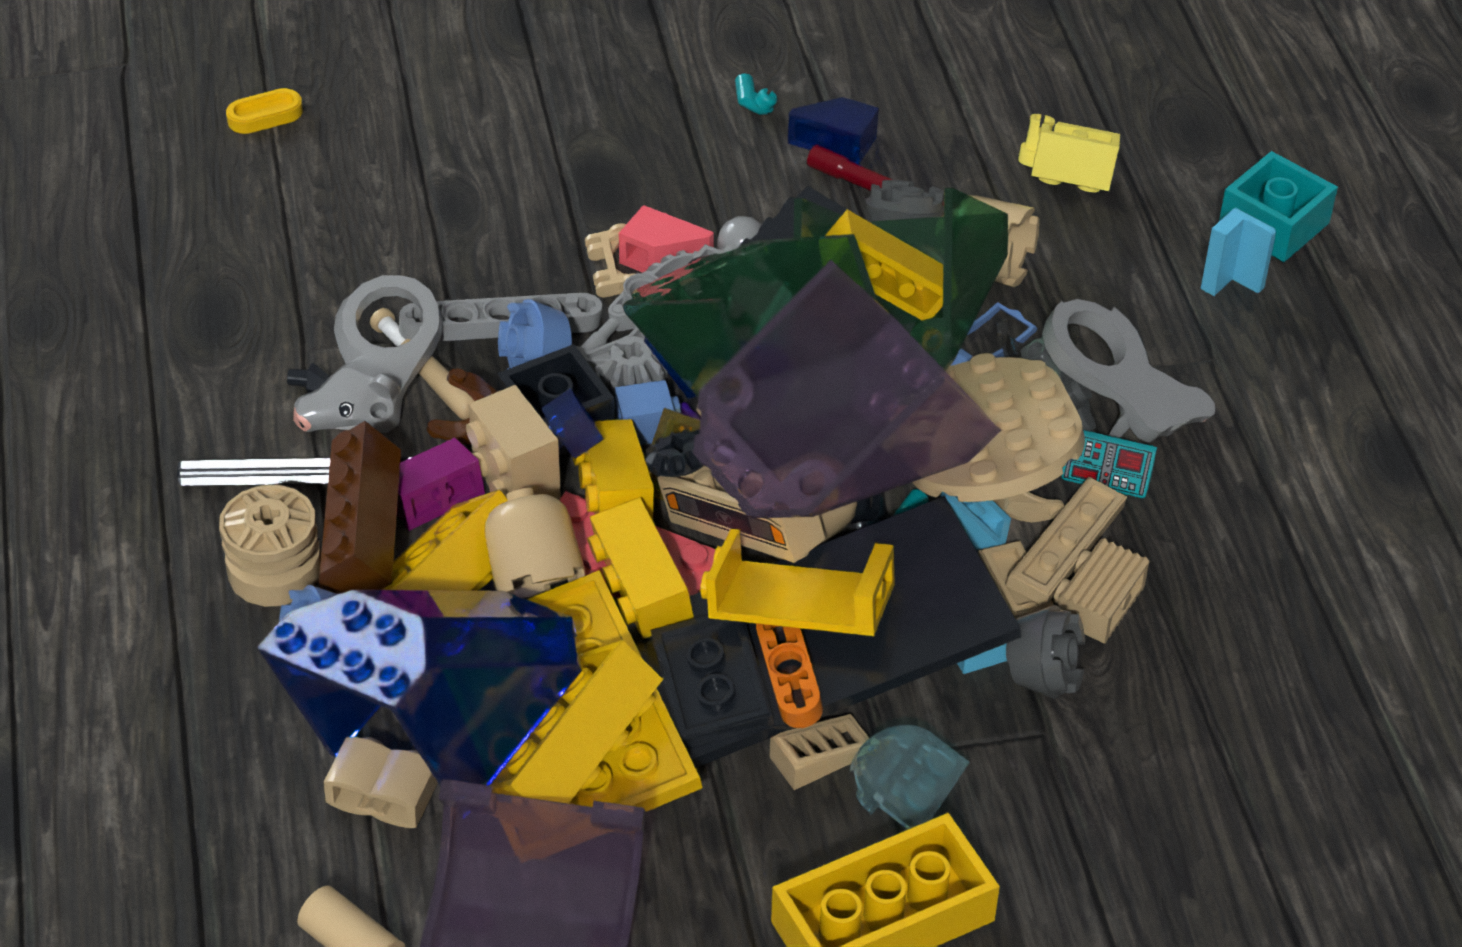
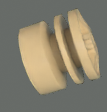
M260 485L242 491L226 504L220 514L219 531L222 538V547L225 552L228 581L238 596L249 603L264 607L282 606L292 603L293 599H290L289 590H303L307 585L316 587L320 574L321 549L318 540L315 509L308 497L294 488L282 485Z

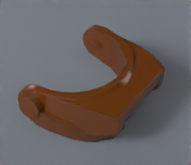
M452 369L447 375L449 384L465 391L474 401L497 392L480 376L462 369ZM469 418L461 421L433 419L428 422L426 430L431 437L444 440L456 438L461 444L471 445L466 432V424L470 423Z

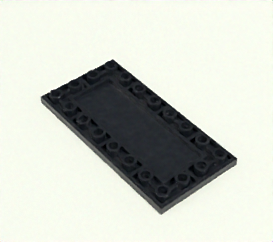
M945 496L816 546L809 551L806 557L795 563L784 559L773 563L863 573L875 543L894 545L895 585L874 636L800 628L821 696L823 713L820 718L1021 638L1020 626ZM701 592L689 596L694 618L708 615L707 599H702ZM745 622L774 725L686 749L695 768L767 740L784 731L794 729V727L787 725L781 718L759 643L756 623ZM635 623L626 624L642 659L663 679L652 636L642 639ZM782 626L773 628L778 645L786 643ZM793 659L785 660L778 665L776 670L783 674H791L796 672L802 663ZM662 680L657 690L674 723L664 681ZM801 689L792 691L796 707L802 708L806 706Z

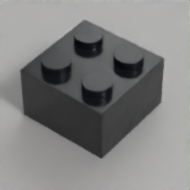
M574 344L497 373L498 392L513 385L517 386L557 437L559 456L572 451L573 439H580V422L615 420L613 395Z

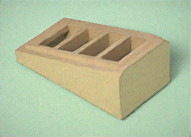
M851 714L821 721L806 728L787 730L770 738V758L793 790L801 788L876 751L874 743ZM848 732L856 743L849 745L841 734ZM833 739L838 748L832 749L827 740ZM818 745L822 752L816 753L812 747ZM803 752L806 756L800 758L798 754Z

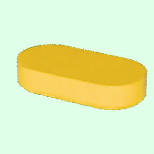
M286 88L238 99L232 102L226 109L229 128L242 134L291 123L300 118L303 113L300 94Z

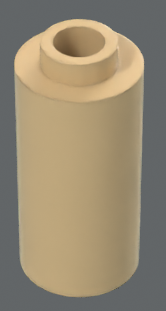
M323 886L312 893L303 904L298 915V926L324 947H405L401 940L331 886Z

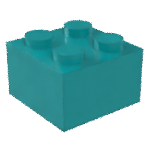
M1271 151L1225 189L1219 221L1234 208H1237L1273 227L1276 230L1271 255L1285 262L1330 223L1338 186Z

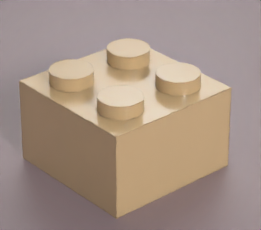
M513 385L468 404L470 423L466 424V432L472 445V454L479 460L482 478L489 485L490 492L500 489L506 497V494L523 488H533L534 495L546 494L560 500L558 439L517 386Z

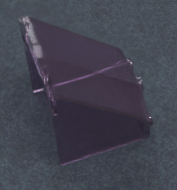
M830 260L699 390L698 409L701 411L699 434L695 435L693 454L704 466L711 470L710 474L731 497L738 501V506L748 517H814L968 463L1002 430L881 304Z

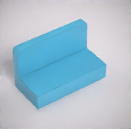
M1234 208L1211 230L1201 289L1215 296L1231 280H1234L1256 293L1262 291L1266 283L1276 230L1243 211Z

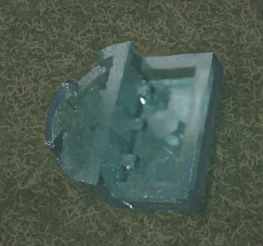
M899 725L880 731L869 738L854 755L850 772H854L858 787L856 797L870 814L879 807L905 828L911 829L933 818L970 762L930 731L914 725Z

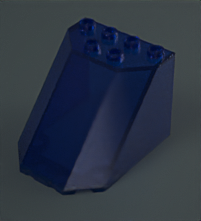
M351 590L288 612L257 647L331 756L336 758L346 737H355L380 706L390 709L457 813L463 816L468 813L582 671L580 656L576 651L575 637H577L573 618L530 600L519 598L506 591Z

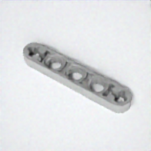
M589 293L437 301L443 325L439 341L498 338L500 321H509V319L498 320L492 318V316L505 315L510 317L511 312L507 308L508 304L522 303L526 299H532L562 311L568 318L571 333L590 332L597 329L601 324L602 302L595 295ZM414 303L407 304L400 310L399 333L404 339L411 340L419 332L423 322V314ZM458 317L468 319L469 321L454 322L450 319Z

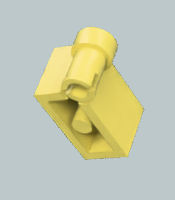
M1032 114L1030 116L1026 142L1021 144L1018 161L1023 165L1032 167L1031 176L1038 177L1040 181L1052 185H1058L1061 182L1075 184L1079 189L1087 192L1109 191L1119 150L1120 134L1063 122L1055 124V119L1045 115L1044 123L1039 127L1041 114Z

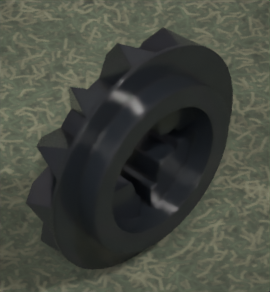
M686 428L680 433L671 431L670 436L656 439L655 445L646 449L647 457L645 461L648 470L655 475L681 477L701 469L713 458L716 447L713 437L706 435L704 430L698 429L691 432L690 429Z

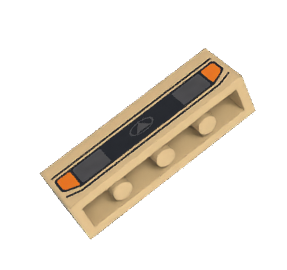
M712 462L706 463L701 469L685 476L657 477L672 523L723 540L726 539L731 529L740 530L742 546L793 563L806 557L809 551L825 540L814 496L811 492Z

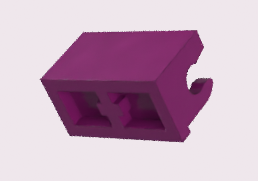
M453 438L401 462L397 517L410 531L445 514L455 504L484 495L485 491L479 460L456 438Z

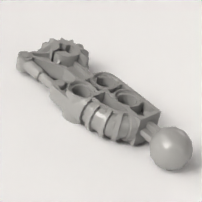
M737 216L727 221L721 227L717 238L719 249L705 244L699 251H694V253H686L685 250L678 251L676 256L666 255L661 259V263H653L645 272L631 275L625 280L623 292L608 308L609 319L582 346H577V349L607 389L613 392L614 396L615 387L662 381L668 378L669 360L666 358L667 349L663 346L665 342L679 343L692 339L721 307L719 306L720 300L712 304H699L690 300L684 294L682 285L687 264L697 257H711L720 262L722 260L728 261L735 254L744 239L748 238L751 240L758 233L762 225L753 217ZM699 279L703 282H711L707 279ZM634 329L628 336L606 344L607 339L614 331Z

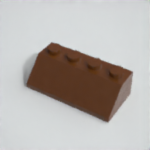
M366 421L350 430L339 433L332 440L319 574V588L347 597L352 605L391 585L393 574L401 449Z

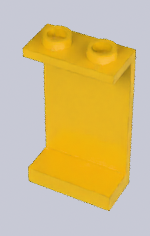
M731 529L723 545L717 546L710 571L703 573L701 597L702 599H707L708 618L874 636L895 585L894 545L875 543L863 573L742 561L740 530Z

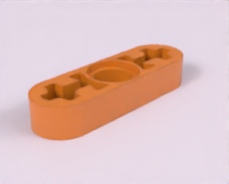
M756 624L759 643L782 720L794 728H806L815 724L823 713V705L801 629L782 626L786 643L778 645L773 628L781 626ZM793 659L802 663L801 667L791 674H783L776 670L778 665L785 660ZM801 689L806 706L802 708L796 707L792 691Z

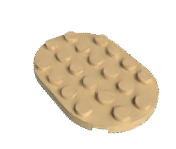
M983 353L972 357L970 361L956 365H937L928 371L927 376L905 389L895 399L890 411L894 437L912 483L919 490L930 496L938 497L941 492H945L949 496H957L959 502L992 501L1013 497L1037 489L1063 474L1062 467L1070 459L1078 460L1085 446L1082 421L1058 374L1040 360L1012 357L995 358L993 354Z

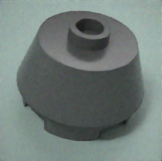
M883 180L882 188L879 185L872 184L870 197L866 199L870 222L910 246L929 242L937 228L939 219L946 210L942 205L944 192L932 186L929 193H927L923 189L915 187L914 182L904 180Z
M1053 605L1017 618L1016 621L1020 626L1021 638L1011 641L1006 645V658L1014 682L1019 686L1053 699L1058 698L1064 693H1076L1080 688L1084 669H1076L1079 656L1078 645H1085L1084 628L1079 614H1071V611L1061 610L1059 606Z

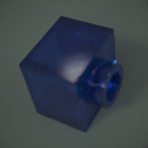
M571 388L541 408L549 422L547 426L558 439L559 449L565 445L574 459L604 439L595 421Z

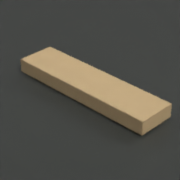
M1088 477L1010 573L1006 586L1046 607L1054 597L1060 582L1064 578L1068 579L1074 572L1081 553L1085 549L1088 551L1092 549L1124 508L1127 496Z

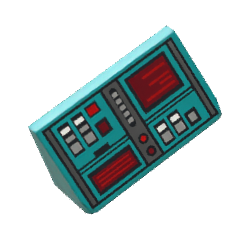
M1083 430L1085 436L1084 450L1078 460L1071 459L1067 461L1066 465L1062 468L1063 474L1061 478L1066 481L1083 484L1088 477H1091L1121 494L1145 498L1153 474L1157 447Z

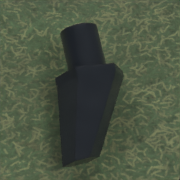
M311 363L308 370L290 368L287 374V384L306 387L307 392L310 393L318 389L330 376L316 364Z

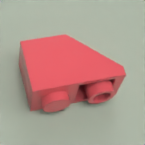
M643 205L619 232V263L643 273L653 263H661V259L666 255L676 256V253L685 250L686 253H694V251H699L705 244L714 247V232Z

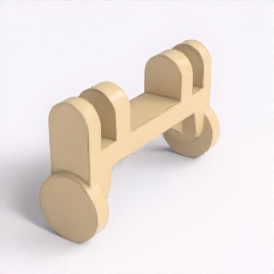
M615 224L607 231L590 234L585 238L588 258L593 261L606 260L607 269L597 271L593 275L596 294L599 297L605 298L621 294L625 280L635 274H624L617 270L613 254L619 247V232L626 224Z

